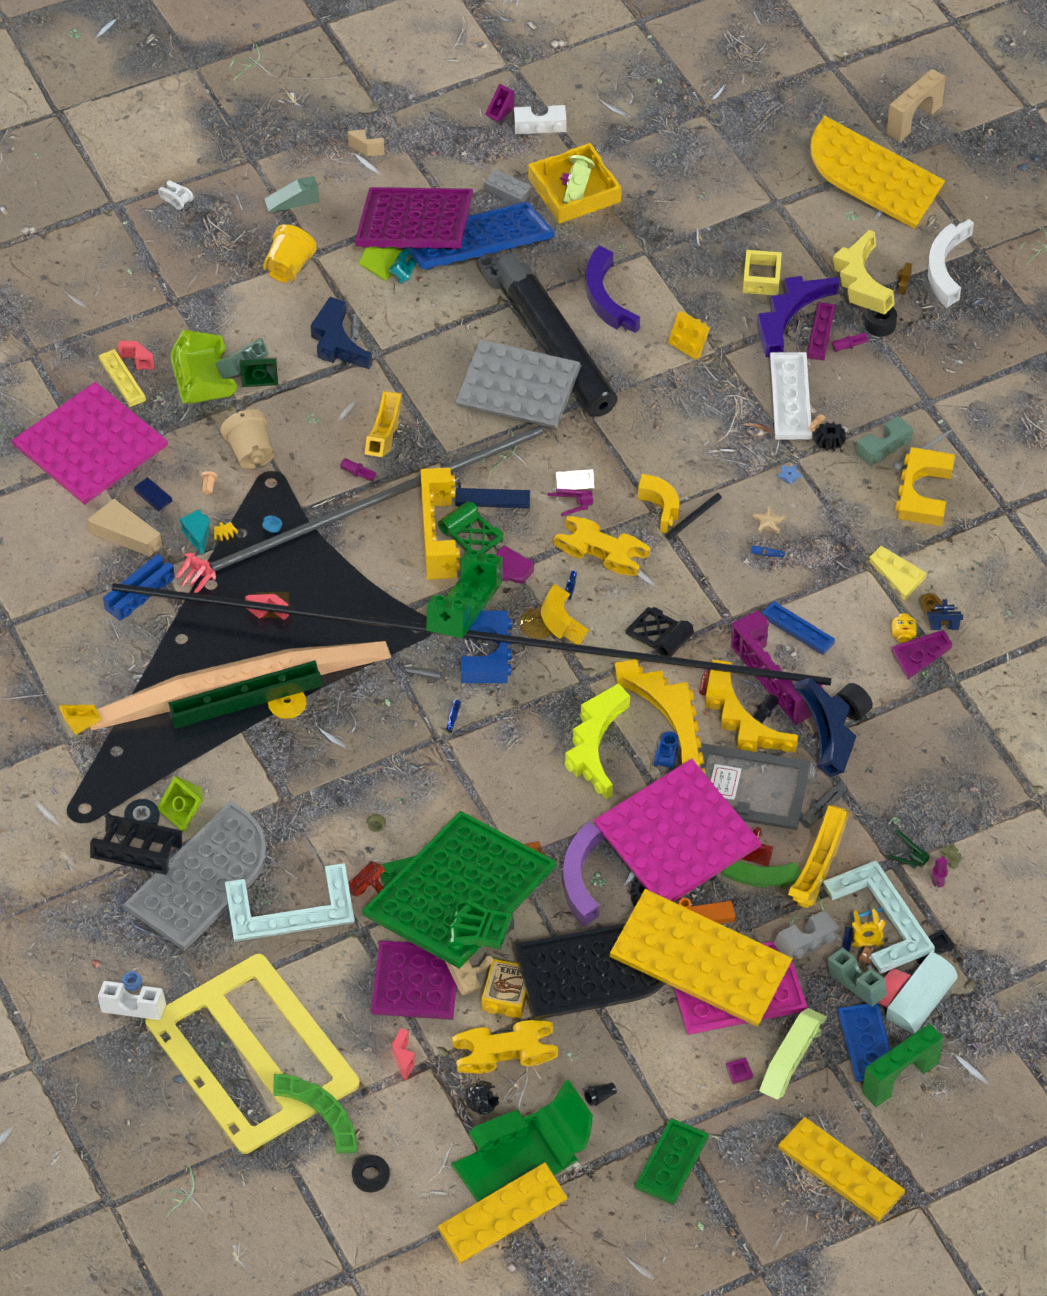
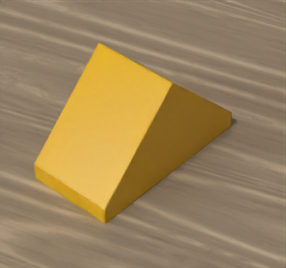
M95 705L59 706L66 723L76 735L101 720Z

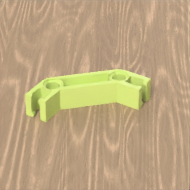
M810 1008L799 1014L773 1057L760 1087V1092L777 1100L784 1096L791 1076L813 1039L820 1035L822 1031L819 1029L820 1024L825 1022L827 1016Z

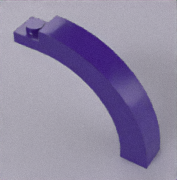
M598 245L592 253L587 266L586 291L589 302L596 314L611 327L618 330L620 326H623L625 329L637 333L640 329V316L615 303L604 288L603 279L613 265V252Z

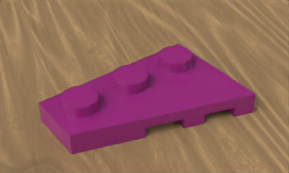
M941 630L893 646L892 653L907 679H910L952 648V642L945 630Z

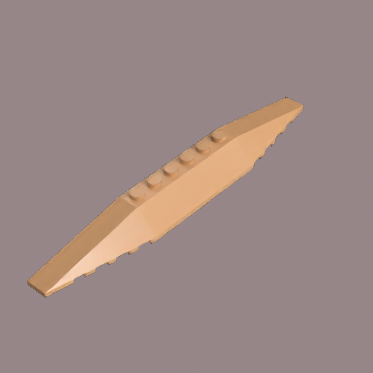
M386 641L286 649L172 677L98 708L97 711L101 720L92 725L90 729L92 731L170 712L168 702L316 660L320 674L323 675L389 659L391 655Z

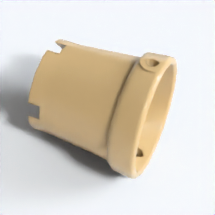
M248 409L235 413L227 418L220 428V433L225 441L230 444L241 467L244 469H255L254 464L258 463L261 466L266 465L274 457V450L266 428L267 419L263 411L258 409Z

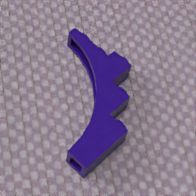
M802 276L784 278V294L771 296V312L758 313L757 327L765 357H770L772 352H784L783 333L793 315L801 308L815 300L839 294L840 282L838 277L803 281Z

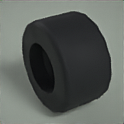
M892 307L885 315L867 308L864 321L866 330L878 337L892 334L897 325V311L895 308Z
M848 683L836 694L850 706L847 717L852 720H860L872 709L871 697L858 684Z

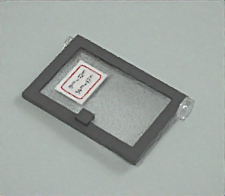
M701 743L702 748H698V751L703 753L704 764H701V768H705L706 776L743 821L797 830L807 782L815 781L817 763Z

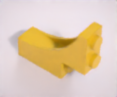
M383 391L375 424L366 438V455L383 457L391 451L393 432L398 429L402 393Z

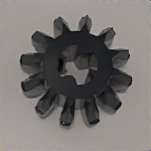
M826 421L825 425L820 424L816 429L815 442L819 445L820 449L825 448L826 451L832 449L835 452L836 448L841 449L846 441L845 429L842 428L841 424L836 425L834 421L833 423Z

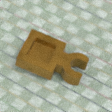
M905 262L904 269H900L898 279L901 281L898 294H906L911 277L912 263Z

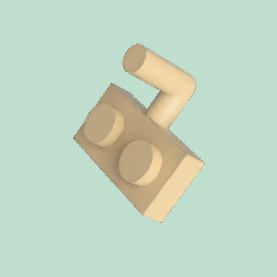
M487 956L479 966L472 967L468 960L460 969L446 962L462 996L478 992L482 988L476 975L484 973L493 962V958Z

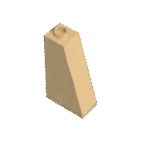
M115 499L87 519L88 531L91 534L144 555L150 556L162 546L161 534Z

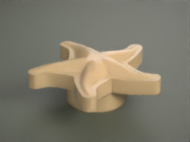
M768 506L766 514H753V519L761 522L758 528L759 533L762 530L780 533V528L777 527V524L784 521L786 517L785 515H774L770 506Z

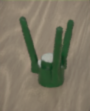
M895 830V833L913 848L909 856L912 860L909 861L890 854L888 858L907 864L914 869L917 866L923 868L928 862L930 854L919 848L900 830Z

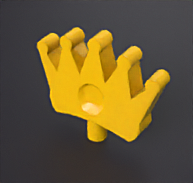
M220 522V526L214 527V540H217V536L220 538V541H223V536L226 540H229L228 534L232 538L234 537L233 532L238 534V530L231 522L226 525Z

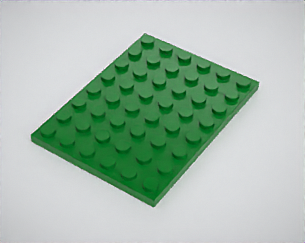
M459 811L362 910V914L366 918L460 969L480 947L477 945H464L458 949L450 947L451 932L449 931V926L454 922V914L464 907V903L468 899L486 909L513 914L557 867V862L472 816ZM474 911L468 913V914H473V915L481 916V915L477 914V913L474 912ZM466 922L463 923V924H465V925L480 927V925H476V924H471V923H466ZM460 933V934H459V937H461V936H471V935Z

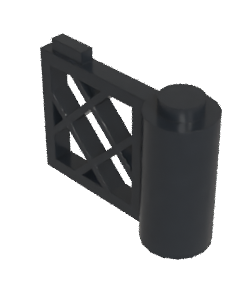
M648 607L625 630L627 635L656 649L661 656L672 657L694 634L693 625L690 622L684 620L678 622L664 615L663 611L656 607ZM649 614L656 617V620L645 621ZM668 623L671 625L669 628L660 629V624ZM647 626H658L657 630L647 631L646 628ZM644 627L645 630L638 633L634 631L636 628ZM659 635L655 642L648 639V636Z

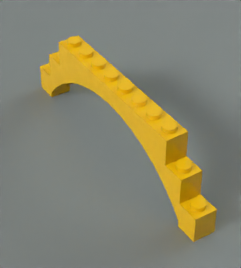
M638 660L616 662L617 681L623 689L625 688L650 702L669 721L678 735L682 749V764L693 759L705 773V768H701V764H704L703 753L698 751V748H702L700 736H696V732H699L698 720L694 721L697 711L696 706L692 705L691 702L695 700L694 691L689 689L688 682L669 685L668 677L664 678L663 670L644 673L643 666H639Z

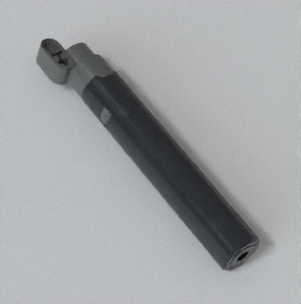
M514 253L504 255L498 262L490 254L482 255L478 260L482 275L492 288L499 289L504 287L548 355L580 362L581 368L572 390L589 416L600 417L610 412L615 407L618 396L529 265L519 262Z

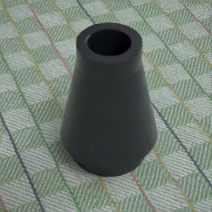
M613 1082L589 1086L584 1091V1096L590 1106H597L612 1095H615L617 1089Z

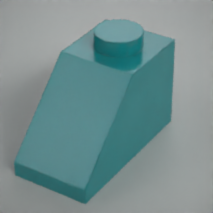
M198 509L181 518L180 524L181 531L201 555L204 553L207 545L211 522L209 517Z

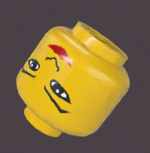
M899 614L898 617L892 620V636L899 643L911 641L916 637L917 623L909 614Z

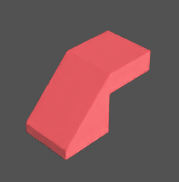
M119 341L120 358H135L136 369H155L153 354L139 342Z
M275 594L247 595L245 597L246 601L288 606L285 601ZM246 608L259 619L268 612ZM274 612L283 620L289 616L286 613Z
M401 1028L392 1044V1051L402 1078L407 1080L415 1065V1053L405 1049L409 1043V1032Z

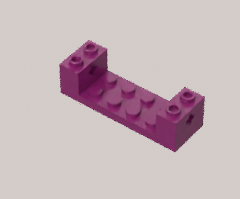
M757 610L732 623L731 648L747 667L782 671L780 666L775 665L771 660L770 654L763 650L767 646L769 626L768 619L765 616H762ZM755 676L769 694L778 697V705L795 725L813 716L804 699L794 689L795 685H793L791 680Z

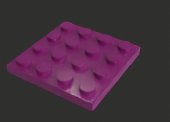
M379 941L371 1014L454 1020L457 985L446 962L413 943Z

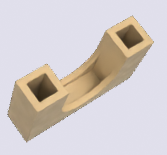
M931 69L894 100L889 106L886 134L901 142L911 133L912 118L917 107L930 115L941 108L946 76Z

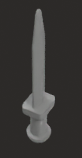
M953 429L941 434L920 449L928 450L949 435ZM905 457L898 462H894L893 467L895 470L900 471L906 466L904 465Z

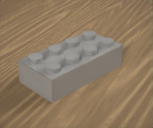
M497 169L484 182L485 191L513 204L523 203L532 195L531 185Z

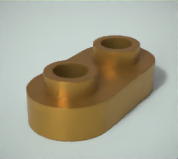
M926 593L921 597L920 606L925 614L931 611H942L935 610V605H942V601L936 594ZM948 620L941 621V626L947 624Z

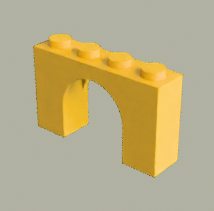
M911 447L910 454H906L904 465H907V470L903 469L901 480H904V485H900L898 496H901V501L897 500L895 511L898 512V519L942 526L946 501L925 498L919 495L914 490L913 484L918 479L926 476L951 480L955 454Z

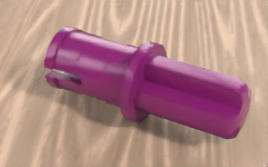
M866 333L851 337L847 335L843 339L832 341L833 350L837 352L848 348L853 349V346L868 342V336Z
M344 458L340 464L341 469L354 474L355 477L361 476L370 481H374L376 477V472L363 467L362 463H355Z
M944 856L936 859L935 866L932 869V884L936 887L937 882H939L938 888L944 886L945 877L948 875V861L945 860Z

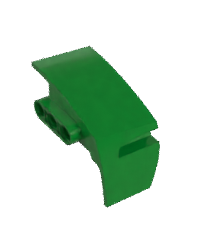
M566 1080L554 1100L550 1104L541 1107L536 1113L524 1117L519 1110H514L474 1127L469 1132V1136L478 1148L477 1152L453 1162L451 1166L477 1202L543 1163H546L552 1174L556 1175L576 1163L578 1158L575 1154L584 1151L590 1138L593 1114L571 1082Z

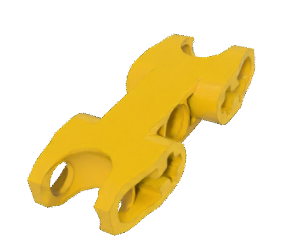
M567 516L565 519V527L574 534H556L553 543L557 548L575 558L582 559L586 554L602 559L604 560L605 568L628 576H637L640 567L630 558H648L650 555V547L636 537L625 533L620 534L618 538L600 532V526L596 522L574 516Z
M528 1020L516 1023L513 1026L514 1032L491 1035L489 1028L481 1027L453 1036V1048L468 1049L472 1052L471 1055L456 1061L457 1072L481 1074L494 1071L497 1068L496 1062L519 1059L522 1066H534L557 1058V1046L538 1042L540 1038L553 1033V1023L549 1021Z

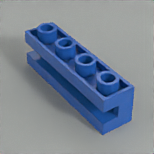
M157 554L120 584L161 589L175 578L174 566L169 562L164 564L163 557ZM110 591L103 597L104 609L121 621L125 617L130 616L136 608L142 606L151 596Z

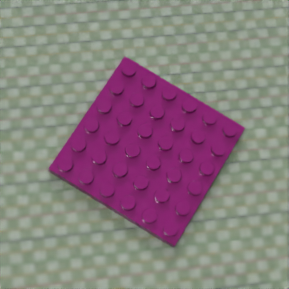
M369 187L355 245L363 248H461L473 198V189Z

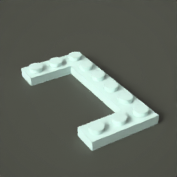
M876 860L823 881V888L831 900L868 886L904 941L871 954V960L880 974L928 955L931 951L934 952V945Z
M345 863L325 866L331 905L251 917L245 879L225 882L234 942L354 923Z

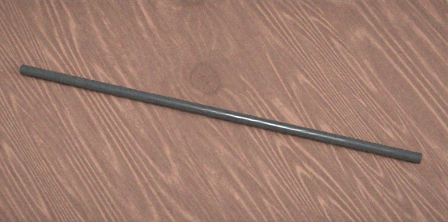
M540 426L440 468H451L452 473L543 434V430ZM421 475L212 562L210 567L214 571H218L421 485Z

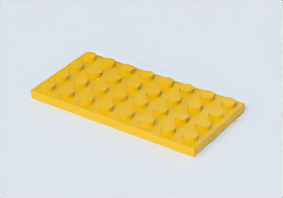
M647 889L641 895L609 956L756 1027L759 1026L793 959Z

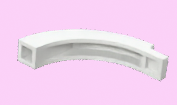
M970 219L960 223L957 227L952 223L945 227L935 238L930 250L928 262L929 284L937 299L946 308L960 300L961 287L950 277L945 266V258L956 245L972 236L974 222Z

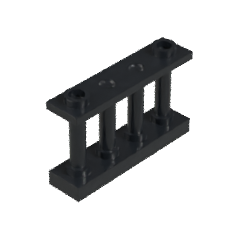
M106 814V834L102 840L92 838L90 842V858L167 875L169 871L168 852L171 847H182V831ZM115 834L125 836L121 844L111 842ZM134 838L145 840L141 848L130 846ZM153 842L163 844L160 852L149 850Z

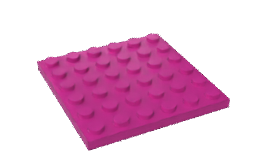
M94 382L12 439V444L85 505L168 445V441L97 382Z
M693 759L685 762L594 819L596 827L647 890L672 902L761 847V841Z

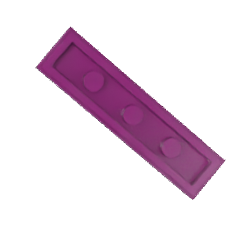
M818 302L807 358L825 361L836 304Z

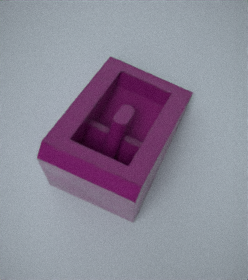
M499 83L485 115L498 122L502 121L515 107L514 91Z

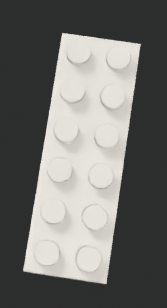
M806 352L770 353L775 440L812 439V432L809 429L811 425L807 354Z

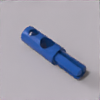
M754 545L751 548V554L781 558L785 556L781 555L785 554V551L773 550V548ZM767 549L768 553L763 554L762 550Z

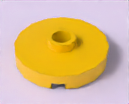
M303 692L268 702L271 712L275 716L284 719L300 715L305 710L307 704L306 696Z

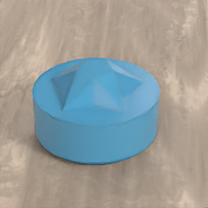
M266 516L262 525L267 531L279 532L282 521L275 516Z

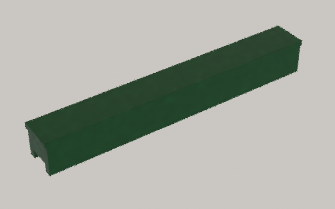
M316 660L168 702L169 714L174 729L324 685Z

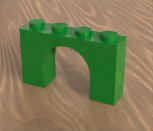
M928 1024L868 1065L865 1070L862 1093L877 1107L892 1097L895 1080L910 1064L913 1063L922 1074L934 1068L940 1062L943 1044L941 1034L931 1024Z

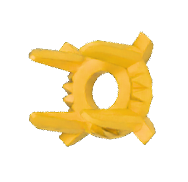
M872 909L873 921H870L869 924L867 922L861 924L858 911H854L855 922L852 923L855 942L851 944L854 948L872 947L875 945L880 947L884 944L882 941V929L884 928L885 921H880L875 909ZM866 931H872L873 935L865 937L863 936V933H865Z

